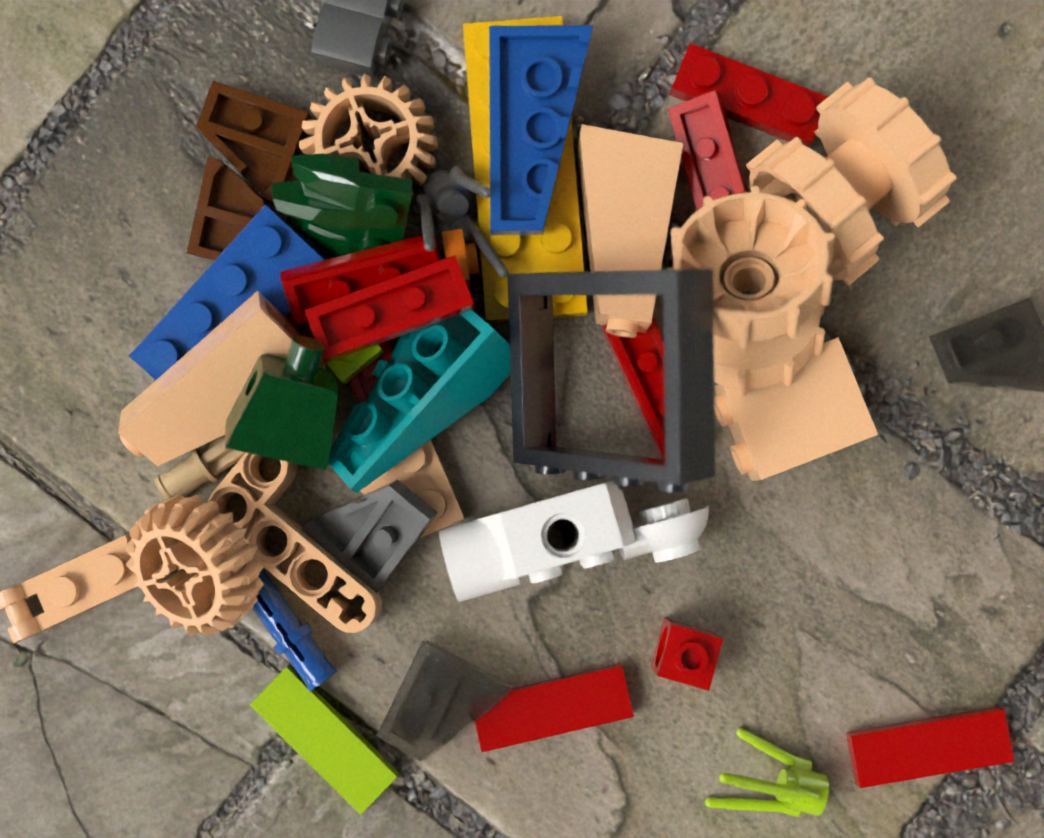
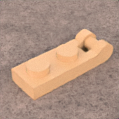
M124 535L21 584L0 591V610L5 609L12 627L7 630L13 644L35 636L138 588L132 585L136 578L135 572L128 569L125 565L132 557L125 548V545L131 540V536ZM37 595L44 613L33 617L26 600Z

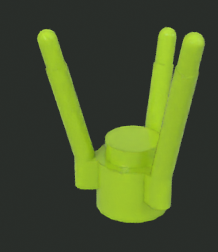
M744 728L736 730V735L740 739L790 766V770L782 769L776 783L722 772L719 775L721 783L775 795L776 800L708 797L705 800V805L709 808L783 813L794 817H799L800 813L803 812L819 817L823 813L828 800V777L825 774L812 771L811 760L794 756Z

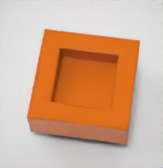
M462 229L443 231L445 257L448 258L456 255L467 287L472 289L470 274L480 273L475 243L465 244Z

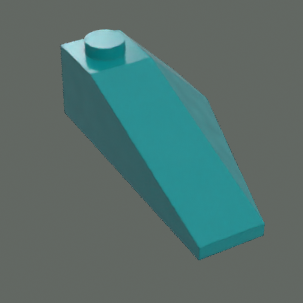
M469 310L399 336L400 339L391 353L392 358L389 362L379 360L372 373L377 378L376 383L366 401L354 406L330 450L328 464L351 490L358 493L481 404L511 374L510 344L474 311Z

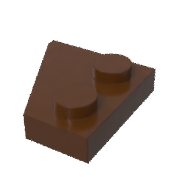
M212 80L196 124V129L267 201L275 206L272 198V183L290 181L293 173L291 156L299 155L301 150L299 142L305 139L306 136L302 129V121L311 120L312 118L307 111Z
M207 157L187 254L215 261L265 205H270L295 230L297 229L285 215L277 211L269 201L222 160Z

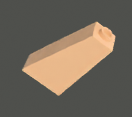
M581 125L577 157L590 271L661 270L683 143ZM593 295L596 324L607 325L606 332L621 337H636L637 332L646 333L652 322L656 295Z
M257 291L121 410L118 434L122 443L134 455L138 457L146 456L156 466H160L225 435L227 417L258 358L263 354H268L286 359L293 337L304 335ZM321 358L319 367L332 372L330 367Z

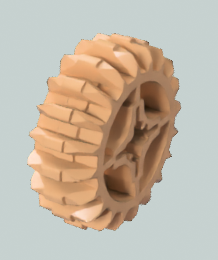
M364 73L361 79V87L354 88L350 79L344 77L342 81L344 92L337 95L331 88H325L324 94L329 102L326 106L311 102L310 109L318 120L302 121V129L310 136L299 142V147L304 154H331L359 158V166L365 167L371 174L412 179V183L423 187L427 177L420 169L435 168V157L428 152L438 148V141L436 136L428 134L435 128L431 116H422L425 111L424 102L420 98L409 101L411 93L407 86L402 85L393 92L391 79L385 76L376 88L373 87L371 77ZM365 112H384L394 116L401 122L396 124L392 120L380 123L375 122ZM350 118V130L345 136L336 139V145L331 147L332 139L337 129L344 121ZM363 127L366 128L369 137L374 138L375 149L373 151L377 159L376 163H373L369 152L364 151L363 141L365 138L362 133ZM409 142V147L403 161L395 170L388 174L386 167L388 158L391 154L402 149L401 144Z
M198 494L186 498L182 495L175 498L171 497L161 504L157 503L146 510L145 515L140 517L135 526L129 530L131 540L125 545L127 552L132 556L125 565L136 574L132 585L141 587L145 594L143 602L150 601L156 608V617L165 615L169 618L173 629L184 626L190 636L201 632L209 637L213 633L223 632L227 628H232L242 620L243 616L251 611L253 605L258 601V592L264 586L258 576L264 566L253 559L258 546L248 544L244 535L248 528L238 529L233 523V512L221 514L216 500L204 503Z

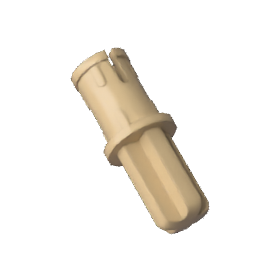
M225 435L202 449L198 447L192 450L191 456L162 475L156 476L154 481L165 500L179 495L185 497L209 480L213 483L217 482L220 479L219 473L238 462L245 452L226 448Z

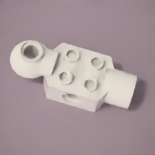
M613 480L439 530V537L454 593L458 602L521 585L519 577L529 575L531 584L561 576L560 565L579 560L583 569L613 561L612 550L615 549L620 550L624 560L652 552L655 563L698 552L701 550L698 538L706 527L709 505L690 509L687 498L664 503L639 511L642 523L633 526L623 490H619L618 485L614 484ZM558 519L569 520L575 529L573 541L564 548L553 547L547 541L548 527Z

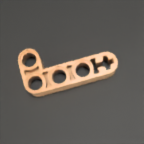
M245 452L211 493L207 503L216 500L220 513L226 514V505L229 498L236 493L242 495L246 500L247 512L243 519L239 522L233 520V523L238 529L248 528L244 535L248 544L258 546L253 559L260 562L265 569L336 628L348 633L363 631L378 618L381 612L382 601L379 592L376 593L302 531L303 527L275 505L293 483L297 475L298 465L280 460L281 470L278 477L273 481L267 482L261 477L259 472V464L264 456ZM273 526L281 528L287 536V546L280 555L270 552L265 543L266 534ZM311 559L319 560L327 569V581L321 588L310 585L305 579L304 569ZM343 579L346 585L338 591L348 599H353L358 595L362 596L365 602L361 609L367 615L358 614L351 618L346 613L350 604L343 597L337 595L329 601L325 596L337 588Z

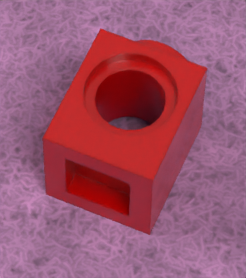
M664 618L652 659L651 669L659 677L709 691L723 638L712 631Z

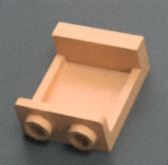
M839 337L823 343L821 355L812 354L804 367L793 375L791 386H786L781 382L766 388L747 389L745 396H740L736 388L720 384L714 387L717 395L714 397L715 415L722 427L729 425L736 443L730 446L733 460L738 471L742 475L748 473L751 481L766 479L878 435Z

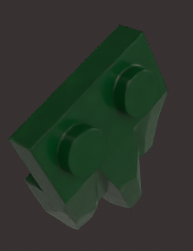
M331 154L291 156L294 176L300 181L272 183V198L276 210L289 215L287 219L301 234L323 248L334 258L403 240L412 197V179L359 172V158Z

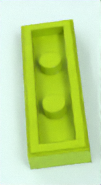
M290 664L249 704L360 815L399 775V772L315 689L309 692L303 679Z

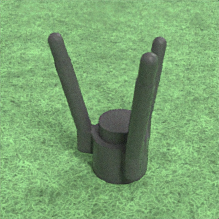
M458 166L453 167L451 171L441 170L431 174L422 187V195L417 196L415 199V203L421 213L425 250L431 252L435 249L432 212L441 220H459L498 275L502 278L507 277L508 269L467 213L470 204V195L467 189L485 198L491 197L492 190L466 176Z

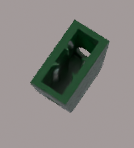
M295 336L292 339L286 359L268 354H263L258 358L225 423L226 448L318 469H327L338 388L334 373L319 367L325 348L322 343L309 337Z

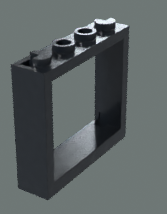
M713 269L507 274L514 463L535 465V473L561 474L565 473L566 470L573 471V478L578 480H598L605 478V475L614 476V484L620 486H640L647 484V481L658 482V490L662 492L689 491V483L715 477ZM552 295H663L665 459L557 447Z

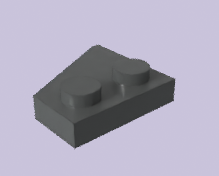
M396 480L313 518L301 530L377 593L387 584L438 512L401 481Z

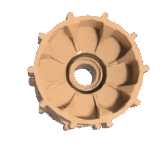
M870 77L863 83L853 87L850 83L846 82L816 107L820 117L818 121L819 128L815 131V134L821 139L828 156L823 158L814 150L803 145L801 140L796 137L791 142L785 144L775 140L746 164L750 170V185L747 186L749 192H751L753 186H758L760 193L780 196L794 203L804 199L806 201V211L816 219L823 232L835 235L832 260L828 264L827 274L831 275L835 281L843 280L848 286L880 260L875 253L884 237L877 232L874 221L869 213L871 208L890 219L894 226H897L899 223L914 222L917 227H920L950 202L946 194L950 189V184L957 179L956 175L950 172L946 156L939 144L941 142L940 136L934 135L924 121L910 108L907 98L903 97L900 99L890 91L875 85Z
M753 186L751 192L732 194L716 200L706 196L703 199V207L691 215L681 229L677 227L671 229L674 267L667 270L713 269L714 382L738 389L740 396H745L747 389L766 388L781 382L786 386H791L793 375L804 367L812 354H822L825 330L820 328V319L824 314L825 306L830 301L833 277L827 274L828 264L832 260L835 235L823 232L816 219L806 211V201L804 199L794 203L780 196L760 193L758 186ZM750 291L755 292L756 294L746 295L742 294V292Z

